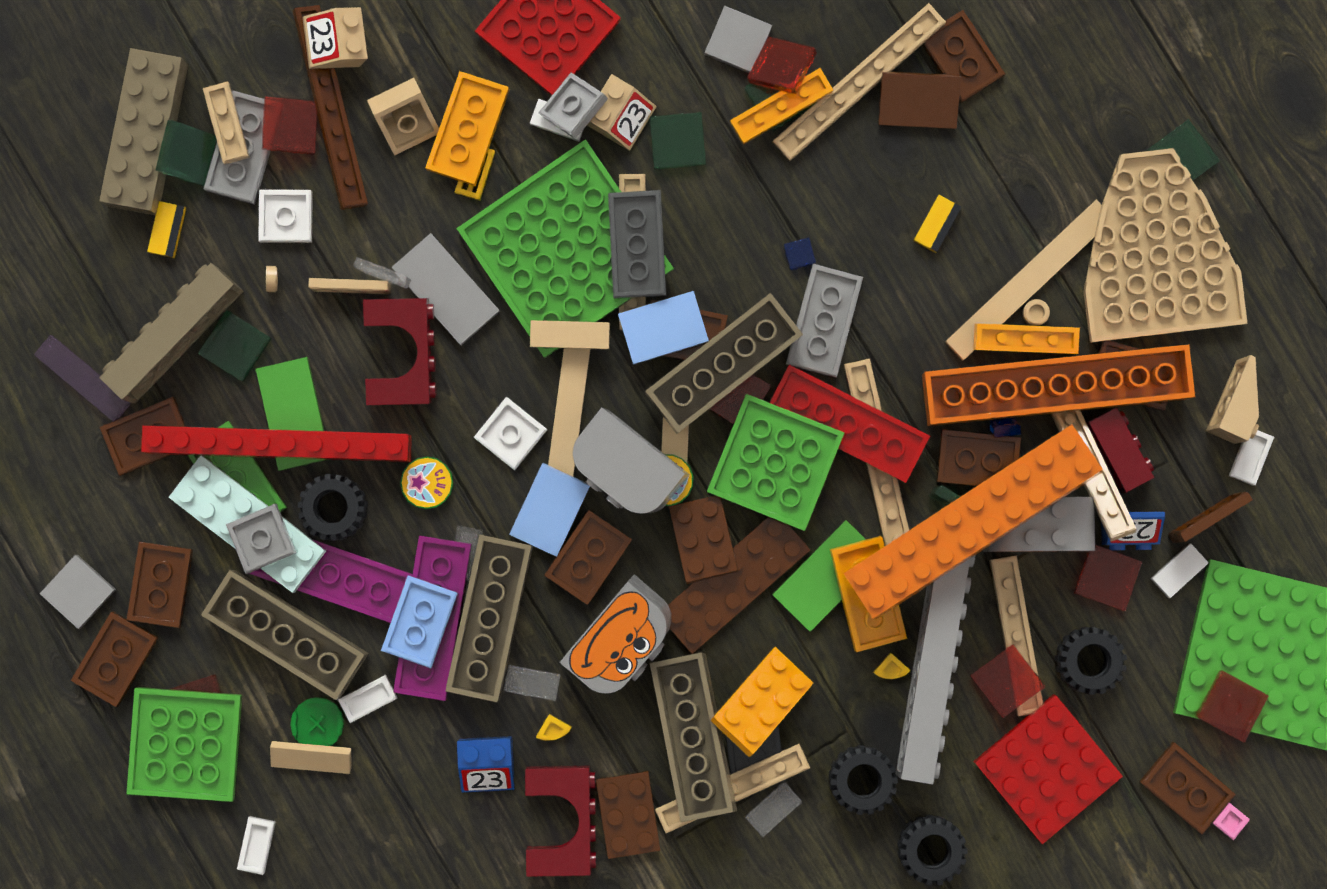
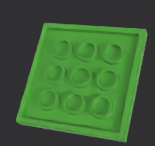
M746 394L707 492L806 531L845 433Z
M134 688L127 794L233 802L235 799L242 695Z

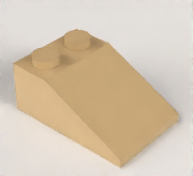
M1252 355L1236 360L1206 429V432L1233 444L1249 441V438L1253 439L1259 427L1256 424L1259 418L1256 357Z

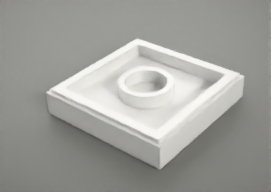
M259 190V242L312 243L313 191Z
M506 397L474 438L512 469L516 470L546 433L547 429Z

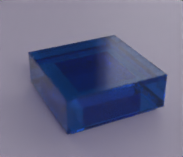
M809 237L783 245L790 270L816 263Z
M1016 418L990 421V430L994 437L1021 435V426Z

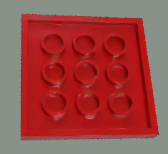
M500 0L477 27L475 33L552 96L570 73L575 75L621 21V17L600 0Z
M1055 694L973 761L1041 844H1044L1123 777Z

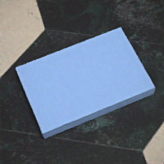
M694 291L618 314L633 365L709 341Z
M542 463L509 535L557 557L590 486L575 477Z
M408 575L381 651L432 668L458 593Z

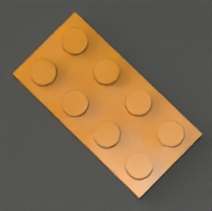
M459 71L425 167L427 171L476 186L507 99L509 87Z
M881 536L830 549L856 652L907 639L899 605L881 617L873 619L843 574L885 547Z
M774 647L710 721L750 757L807 692L813 682L781 651Z

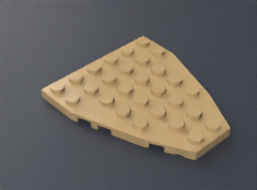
M1174 148L1121 154L1118 158L1099 212L1083 291L1090 343L1248 324L1241 270L1238 264H1235L1229 252L1230 247L1224 241L1218 229L1220 226L1201 189L1198 190L1190 178L1191 174L1181 164L1180 157Z

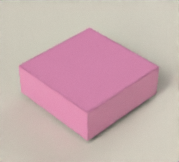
M1228 803L1212 824L1230 839L1234 840L1250 819L1232 804Z

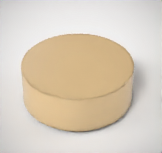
M266 266V292H276L278 289V268L276 266Z
M1039 299L1029 301L1022 311L1024 321L1031 326L1042 325L1048 320L1050 315L1048 305Z

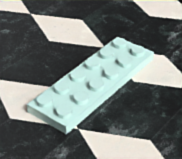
M200 455L169 496L171 500L234 548L235 546L226 524L268 507L263 501L202 455ZM283 518L296 553L261 569L289 591L295 593L325 554L326 550Z

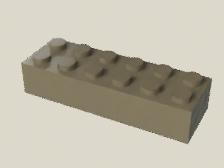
M130 48L99 200L107 207L156 215L159 201L162 199L188 64L182 57Z
M212 263L208 266L206 264L203 265L195 273L196 278L190 284H185L178 290L176 294L178 297L171 304L167 303L159 310V317L153 323L148 322L139 332L141 335L134 342L130 341L122 348V355L116 361H110L103 368V374L99 378L122 400L135 404L244 292L217 266Z
M770 293L644 393L677 434L803 334Z
M479 534L446 692L493 702L500 701L533 546Z
M237 570L228 571L201 614L206 619L335 700L342 697L369 654Z
M701 652L650 663L680 821L686 822L736 812L737 807L722 732L710 721L717 713V707L706 654Z

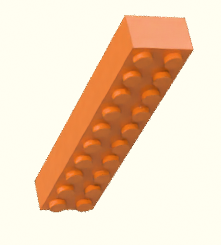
M1189 344L928 371L922 374L927 426L1178 401L1195 397Z
M1071 424L843 574L871 617L877 619L1103 472V469Z

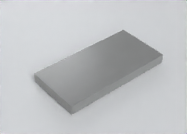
M232 90L250 158L224 164L217 143L203 190L255 205L284 106L277 102Z
M431 233L392 266L394 271L418 298H429V304H434V316L461 346L500 312Z
M812 264L796 324L803 335L791 344L786 365L837 378L863 277Z

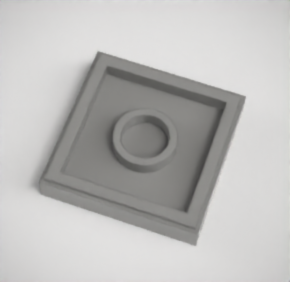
M724 6L704 55L753 74L772 25Z
M570 73L538 113L544 119L576 139L608 98L584 80Z
M277 504L270 505L226 524L246 574L296 553Z
M75 555L44 588L40 595L76 628L81 629L116 589L79 555Z

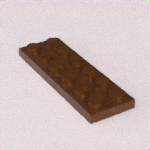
M771 517L766 518L733 547L738 572L694 582L668 604L671 611L670 629L692 654L810 551L809 547L788 524Z

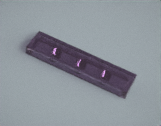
M50 335L35 352L34 355L112 421H116L131 404L122 400L99 378L100 374L53 335Z

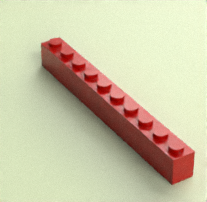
M142 426L141 452L168 455L411 462L412 436L396 433Z

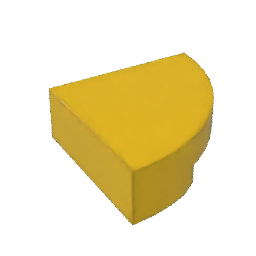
M889 653L873 673L881 678L897 679L905 676L911 670L892 653Z
M549 714L536 738L545 741L556 740L566 735L572 726Z

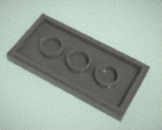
M661 190L608 193L613 298L666 296Z

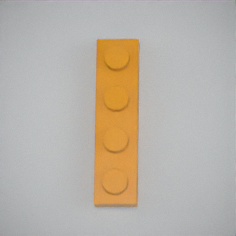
M821 68L733 118L730 120V123L741 142L745 144L831 94L833 88Z
M975 324L973 350L1078 354L1080 328Z

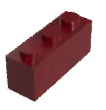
M1114 408L1086 423L1121 493L1128 492L1154 478L1152 474L1154 468L1147 457L1144 458L1139 450L1141 443L1135 434L1131 435L1127 427L1129 422L1123 411L1119 412L1117 408Z

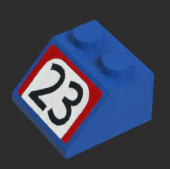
M1129 512L1137 529L1136 533L1114 541H1110L1101 522L1102 545H1109V550H1125V545H1136V550H1152V545L1160 544L1165 512Z
M512 736L468 738L457 741L458 771L462 792L515 790Z

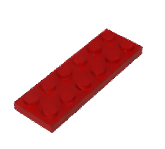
M791 365L787 367L770 401L773 405L844 432L845 434L839 446L840 450L907 483L930 438V435Z

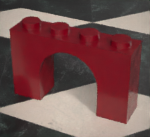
M429 298L363 300L364 326L401 327L412 335L417 346L416 362L405 375L397 378L365 379L366 405L431 404L432 398H436V382H431V372L436 371L435 356H431V346H435V332L430 330V319H434V304H429Z
M534 766L525 768V796L554 795L563 797L575 807L579 817L577 833L568 842L558 846L527 847L526 877L590 876L591 868H596V852H591V842H596V825H591V815L596 813L595 799H590V788H595V772H590V766Z

